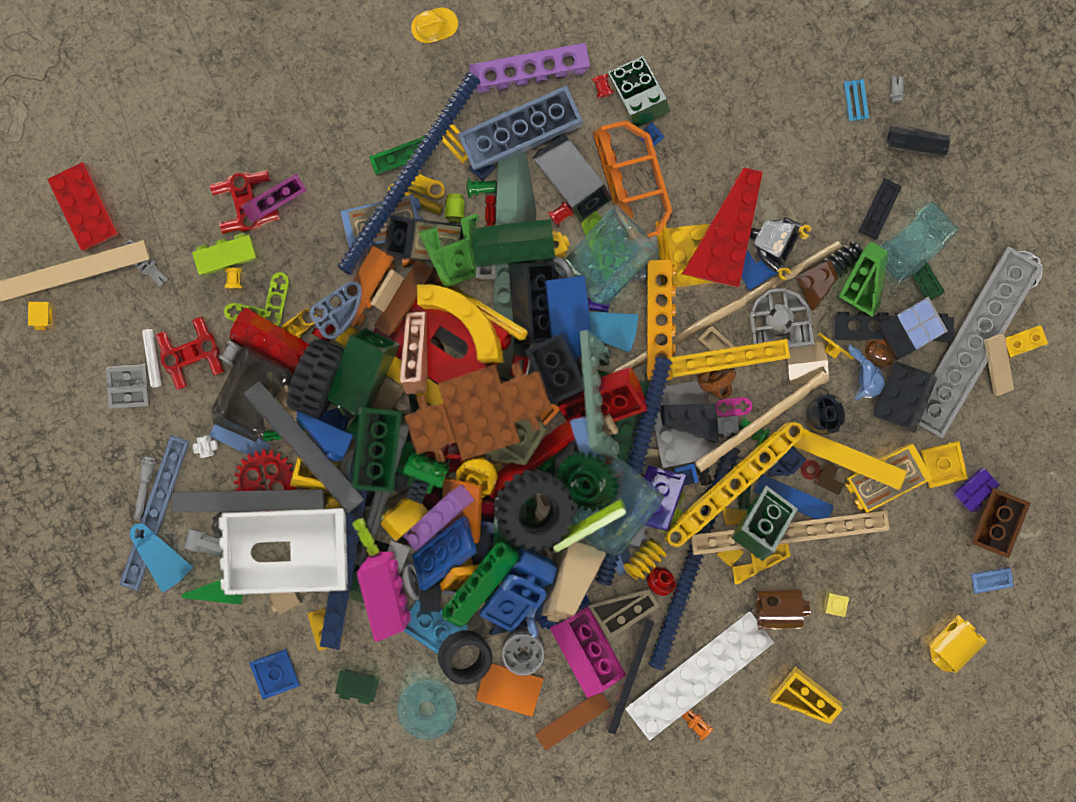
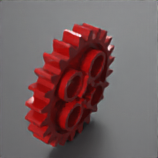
M265 448L262 454L258 450L254 451L255 456L248 453V460L242 458L241 462L243 465H237L236 467L240 472L234 473V476L239 478L233 481V484L239 485L235 491H255V489L268 491L267 484L262 482L264 475L266 479H270L268 483L270 491L275 490L273 488L275 483L282 484L283 490H295L298 487L290 486L294 470L290 469L293 466V462L287 464L288 457L280 458L282 452L274 455V449L269 454H267ZM260 464L263 465L264 475L259 467ZM274 464L277 467V472H269L267 465ZM255 470L258 473V478L253 479L249 477L248 471Z

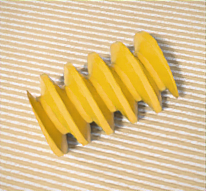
M652 538L644 543L645 546L639 548V552L634 553V557L628 559L629 563L623 564L624 570L636 581H638V577L645 579L643 572L651 573L648 568L649 566L656 568L654 560L660 563L659 555L667 556L662 546Z

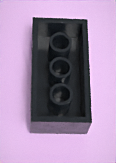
M554 261L509 264L513 322L527 331L524 340L514 337L515 344L542 343L551 338L545 280L555 279Z

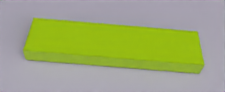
M620 499L570 527L566 536L563 534L560 537L562 541L558 544L553 542L555 551H561L626 513L624 502Z

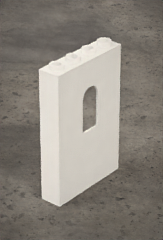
M345 509L222 513V518L219 519V528L223 530V538H220V549L223 550L220 566L221 570H224V578L221 579V589L224 590L225 595L348 590ZM290 541L291 561L257 562L251 556V549L256 543Z

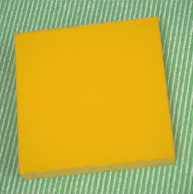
M959 441L920 450L921 458L933 478L927 481L928 488L968 480Z

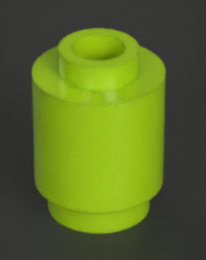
M457 193L448 194L447 199H445V219H449V223H460V218L465 216V200L463 195Z

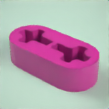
M746 397L722 399L715 404L716 414L720 417L746 415L752 409V403ZM744 400V403L748 404V408H745V412H742L740 408L735 409L734 405H739ZM722 402L725 406H732V409L726 410L725 414H722V411H718V407L721 406Z

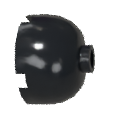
M831 394L818 396L808 404L806 419L813 431L819 434H832L841 430L839 428L841 425H844L845 412L842 403H838L835 400L836 396Z

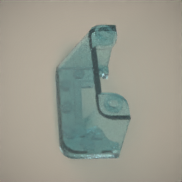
M617 458L611 463L610 467L611 470H616L614 476L619 477L616 483L620 485L617 489L619 493L613 503L621 499L625 504L626 513L585 536L597 550L612 555H618L626 549L664 499V494L626 462ZM584 507L577 508L575 515L571 517L574 520L573 524H578L600 510L597 508L595 512H592L591 508H589L586 512Z

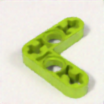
M282 272L275 273L272 276L265 309L230 303L224 309L226 318L232 321L236 320L238 315L235 314L234 317H231L232 315L229 313V309H233V306H236L237 311L242 312L243 308L257 311L258 315L267 319L272 316L273 311H269L270 307L275 310L280 309V313L275 312L274 316L278 319L277 323L274 324L280 326L290 284L289 277ZM280 276H283V280L286 281L285 284H281L280 290H284V294L273 292V288L278 289V283L275 280L279 279ZM274 295H279L282 299L279 306H273L271 303V298Z

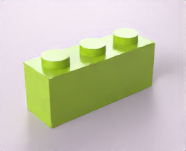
M245 233L235 235L234 239L227 241V239L218 240L214 246L208 247L206 244L196 247L197 251L192 252L200 276L258 259L252 237Z

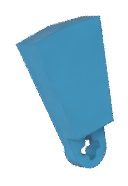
M589 312L591 333L605 344L630 353L636 336L638 314Z
M136 523L131 527L129 532L130 538L162 593L180 582L194 568L190 562L145 524ZM137 528H138L139 530H142V529L145 530V531L143 532V535H144L143 538H141L140 536L137 537V538L135 537V535H136V531H135V530H136Z

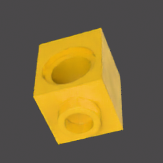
M28 302V326H34V330H46V327H52V303Z

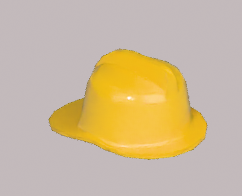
M447 8L425 11L413 19L411 25L414 38L422 43L443 40L456 32L458 19L455 13Z

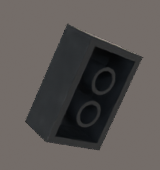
M566 332L525 350L535 372L540 373L551 405L584 390L583 367Z
M895 361L874 417L916 433L937 377L926 371Z

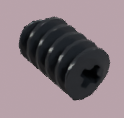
M854 241L849 243V247L844 245L843 251L837 250L836 255H829V259L839 278H841V270L847 274L848 266L854 269V262H858L863 252V249ZM824 258L823 263L829 261V259Z

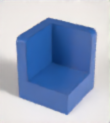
M337 408L326 411L322 417L317 419L342 431L347 428L349 422L348 417L345 418Z
M694 463L673 468L674 472L686 475L687 479L684 486L699 483Z

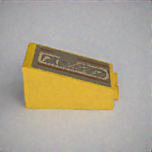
M906 443L879 458L881 461L908 471L901 490L857 472L845 477L847 482L844 484L850 494L853 493L856 497L854 503L858 510L868 513L933 478L914 444Z

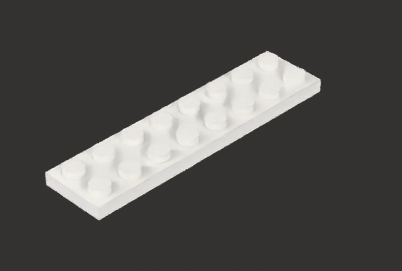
M749 611L632 702L625 710L650 741L769 648L774 642L765 630H758L757 620Z

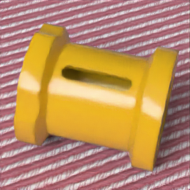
M225 268L227 276L224 288L242 289V285H240L242 268Z

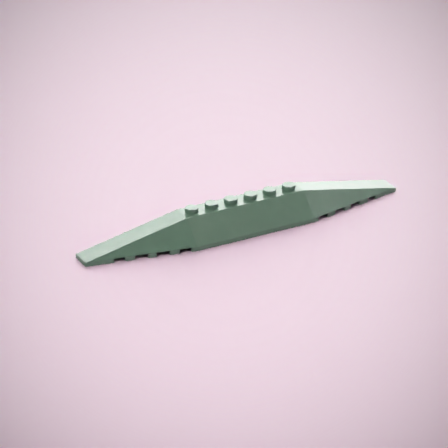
M526 151L498 162L496 225L536 221V206ZM509 264L499 265L496 268L494 311L513 322ZM512 336L510 346L502 352L503 362H499L496 365L499 376L509 380L515 377L510 375L513 355L527 357L525 350L529 349L530 344H515L514 336Z

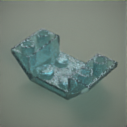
M931 201L917 213L916 220L891 242L885 241L880 246L888 251L886 269L898 282L909 278L943 250L959 231V228Z

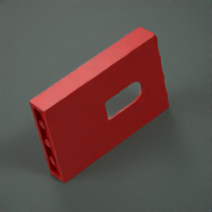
M416 299L408 313H427V377L437 383H441L498 364H484L478 360L473 336L467 326L457 316L442 310L423 309L418 305V300ZM406 316L392 337H389L377 328L373 331L400 344L396 357L401 360L403 357ZM492 323L503 352V350L510 346L512 335ZM440 326L467 343L468 352L463 358L456 359L430 343Z

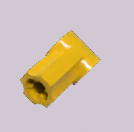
M420 174L418 177H415L416 180L411 183L412 186L408 187V189L431 197L433 200H441L446 195V189L442 182ZM440 186V194L433 195L431 193L432 188Z

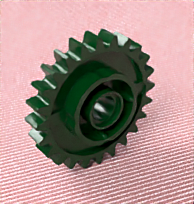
M583 450L579 454L574 452L572 456L568 455L557 470L559 474L556 478L570 491L574 503H577V508L579 509L583 506L586 512L589 508H591L592 512H595L597 508L598 510L606 508L613 503L619 493L617 489L620 485L616 483L619 477L614 476L616 470L610 469L611 463L605 464L606 458L600 460L598 453L594 457L591 451L587 455Z

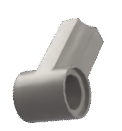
M189 528L184 544L185 549L222 557L223 550L220 549L219 538Z

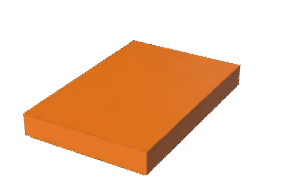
M446 477L443 481V498L460 485H463L475 500L444 527L442 531L462 516L468 517L474 543H478L481 530L482 486Z
M492 663L489 672L481 680L476 700L533 717L544 678L532 674L526 676L516 675L510 672L507 667Z

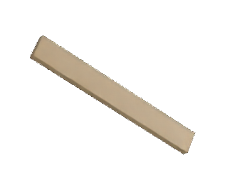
M146 240L0 281V301L4 302L151 260Z

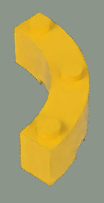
M428 284L417 285L419 306L423 309L449 312L457 316L467 326L473 336L479 361L484 364L503 362L502 348L496 331L487 316L466 297L448 288Z

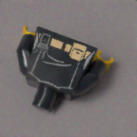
M787 217L773 221L767 220L764 222L761 230L754 227L751 228L749 237L755 240L754 246L757 249L759 258L773 272H778V278L782 281L787 280L782 276V271L789 275L791 271L788 268H781V265H785L798 237L802 239L809 237L803 230L811 231L809 225L802 227L800 223Z

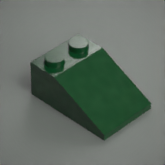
M765 486L739 522L731 539L764 561L776 550L798 508L768 486Z

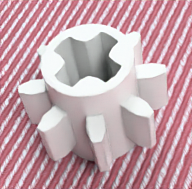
M211 435L196 438L197 443L192 444L194 454L199 453L200 458L215 455L214 450L218 449L216 439L212 440Z

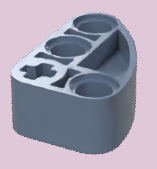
M347 282L311 307L310 316L324 337L336 339L347 330L355 319L363 295V289L357 282ZM352 285L358 287V293L355 296L348 294V288ZM334 297H340L342 300L341 305L337 308H334L331 304ZM317 309L325 311L322 313L324 315L322 318L315 317ZM330 324L336 327V332L332 336L326 333V328Z

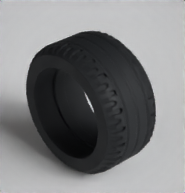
M460 630L445 638L440 645L438 663L450 681L459 685H470L485 677L487 672H489L492 664V652L480 634L470 630ZM468 645L479 648V656L472 666L466 669L451 667L452 656L458 649Z

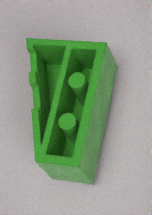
M870 242L862 252L838 297L873 317L881 305L888 251Z

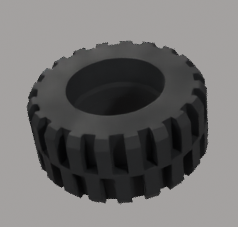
M314 339L310 342L300 358V362L289 385L286 403L290 409L302 412L313 418L322 417L331 403L327 398L343 356L344 348L323 339Z
M530 470L523 471L521 476L518 473L513 475V480L511 482L507 480L504 483L506 487L503 490H499L497 494L500 497L499 500H495L494 506L497 510L494 511V515L498 520L499 528L515 545L521 546L526 550L532 548L534 551H540L541 547L545 549L551 548L553 542L558 544L562 541L560 537L563 534L565 536L568 534L569 530L567 528L572 526L574 522L571 518V515H575V508L572 506L574 500L570 495V491L556 477L548 472L543 473L541 470H534L533 473ZM533 495H547L550 499V509L547 516L536 525H522L519 522V510L522 504Z

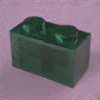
M342 668L339 673L335 694H339L341 699L350 700L352 697L358 699L359 703L369 705L370 702L374 703L380 677Z

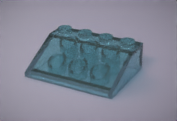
M615 204L565 260L576 276H585L586 291L592 302L608 305L658 250L649 236Z

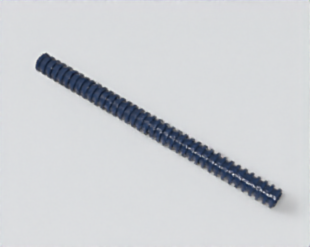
M466 73V77L462 78V83L458 84L459 88H456L455 93H452V98L448 99L449 103L444 105L445 109H441L442 113L437 115L438 119H435V123L431 124V129L427 130L428 134H425L424 139H421V144L417 145L418 149H415L413 151L414 155L411 154V159L407 160L408 164L403 166L404 170H401L400 175L396 176L397 180L393 181L394 185H391L389 187L390 190L386 191L387 195L382 197L383 201H380V205L376 206V211L372 212L373 216L368 218L369 222L366 221V226L362 227L363 231L358 233L359 237H356L355 243L352 242V247L348 248L349 252L344 254L345 258H341L342 262L337 264L338 268L346 274L352 275L353 269L356 270V265L360 264L359 260L364 258L363 254H366V250L370 249V244L374 243L373 239L378 237L377 233L380 234V229L385 227L383 224L388 222V218H391V213L395 212L394 208L399 206L398 202L400 203L402 201L401 198L405 197L404 193L409 191L408 187H411V183L415 182V177L419 176L418 172H421L423 170L422 166L425 167V162L429 161L428 157L433 155L432 151H435L436 146L440 145L439 141H442V136L447 134L446 130H450L449 126L454 124L453 120L457 119L456 116L460 115V110L464 109L463 105H466L467 100L471 98L470 95L474 94L473 90H476L478 88L477 85H480V79L472 73Z
M663 357L655 358L657 361L654 364L655 370H652L653 375L650 377L652 381L649 382L650 388H647L649 392L645 395L647 397L645 399L647 411L640 413L642 417L639 418L640 423L637 424L639 428L636 430L637 435L634 436L635 441L632 443L634 446L631 447L632 453L629 454L630 459L627 461L629 465H626L627 471L624 472L626 476L623 477L624 483H621L622 489L619 490L621 494L618 495V498L624 502L626 513L610 524L611 530L608 531L609 536L606 538L608 542H605L606 548L603 549L606 551V555L599 567L600 571L597 572L598 577L595 578V581L602 585L610 586L613 584L611 580L614 579L613 573H616V562L619 561L618 556L621 554V544L624 543L623 538L626 536L624 532H627L626 526L629 525L627 521L630 520L629 514L632 513L631 508L634 507L632 503L635 502L634 497L637 496L636 491L639 489L637 485L640 484L639 479L642 478L640 474L644 471L642 467H645L644 461L647 460L645 456L648 455L647 449H650L649 443L652 441L650 437H653L652 431L655 430L653 426L657 423L655 419H658L657 413L660 412L658 408L661 407L660 401H663L662 395L665 394L663 390L666 389L665 383H668L667 377L670 376L668 373L671 371L670 365H673L671 360Z
M734 447L719 458L721 461L717 464L719 467L715 470L717 473L713 475L715 479L711 481L713 484L709 489L733 469V466L737 464L735 460L739 458L737 455L741 452L738 448ZM704 505V510H701L702 516L708 513L707 505ZM718 515L695 535L712 533L711 530L714 529L713 524H716L715 518H718ZM689 545L690 551H687L688 556H685L686 562H683L682 574H679L680 579L677 580L676 591H673L674 597H671L672 602L669 603L670 608L667 609L666 620L662 622L664 625L663 627L661 626L660 629L662 631L658 634L660 637L656 640L658 643L654 645L656 649L652 651L654 654L650 657L652 659L651 662L648 663L651 667L658 670H665L666 659L670 657L668 653L672 651L670 648L671 646L673 647L674 644L672 642L676 639L674 636L678 634L676 630L680 628L678 625L682 622L680 619L684 616L682 614L683 611L686 610L684 607L688 605L687 599H690L689 594L692 593L691 588L694 587L692 584L696 582L694 578L698 576L699 564H702L701 558L704 559L703 554L693 555L692 545Z

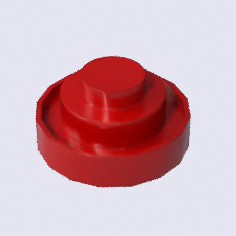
M656 567L647 576V583L650 589L657 595L667 596L676 587L674 576L665 568Z

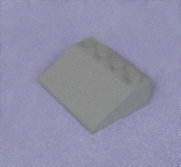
M697 381L666 386V389L663 390L665 392L662 395L663 401H660L661 405L709 403L707 391L700 389ZM660 407L658 408L660 412L657 413L658 419H655L657 423L653 427L655 428L654 433L662 468L696 462L718 447L717 443L709 442L707 439L697 438L692 434L662 426Z

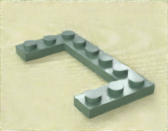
M588 330L580 331L589 448L609 461L618 460V442L602 431L604 417L600 409V405H602V397L599 393L601 380L597 373L599 364L601 366L610 365L611 350L609 346Z

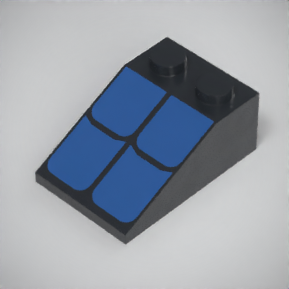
M929 297L876 326L895 361L900 360L948 332Z

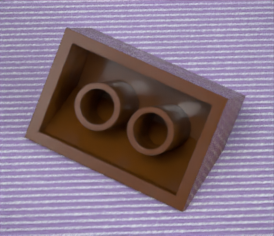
M993 488L971 544L1009 558L1031 502Z

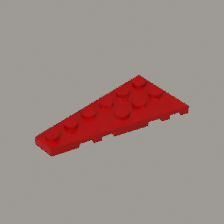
M745 167L741 169L730 188L731 190L723 200L720 209L712 219L681 275L735 288L740 286L763 172Z

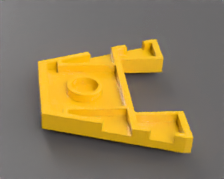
M724 508L722 510L724 526L739 524L747 511ZM789 543L778 544L774 553L764 561L750 552L752 563L732 566L734 584H739L766 568L790 557Z

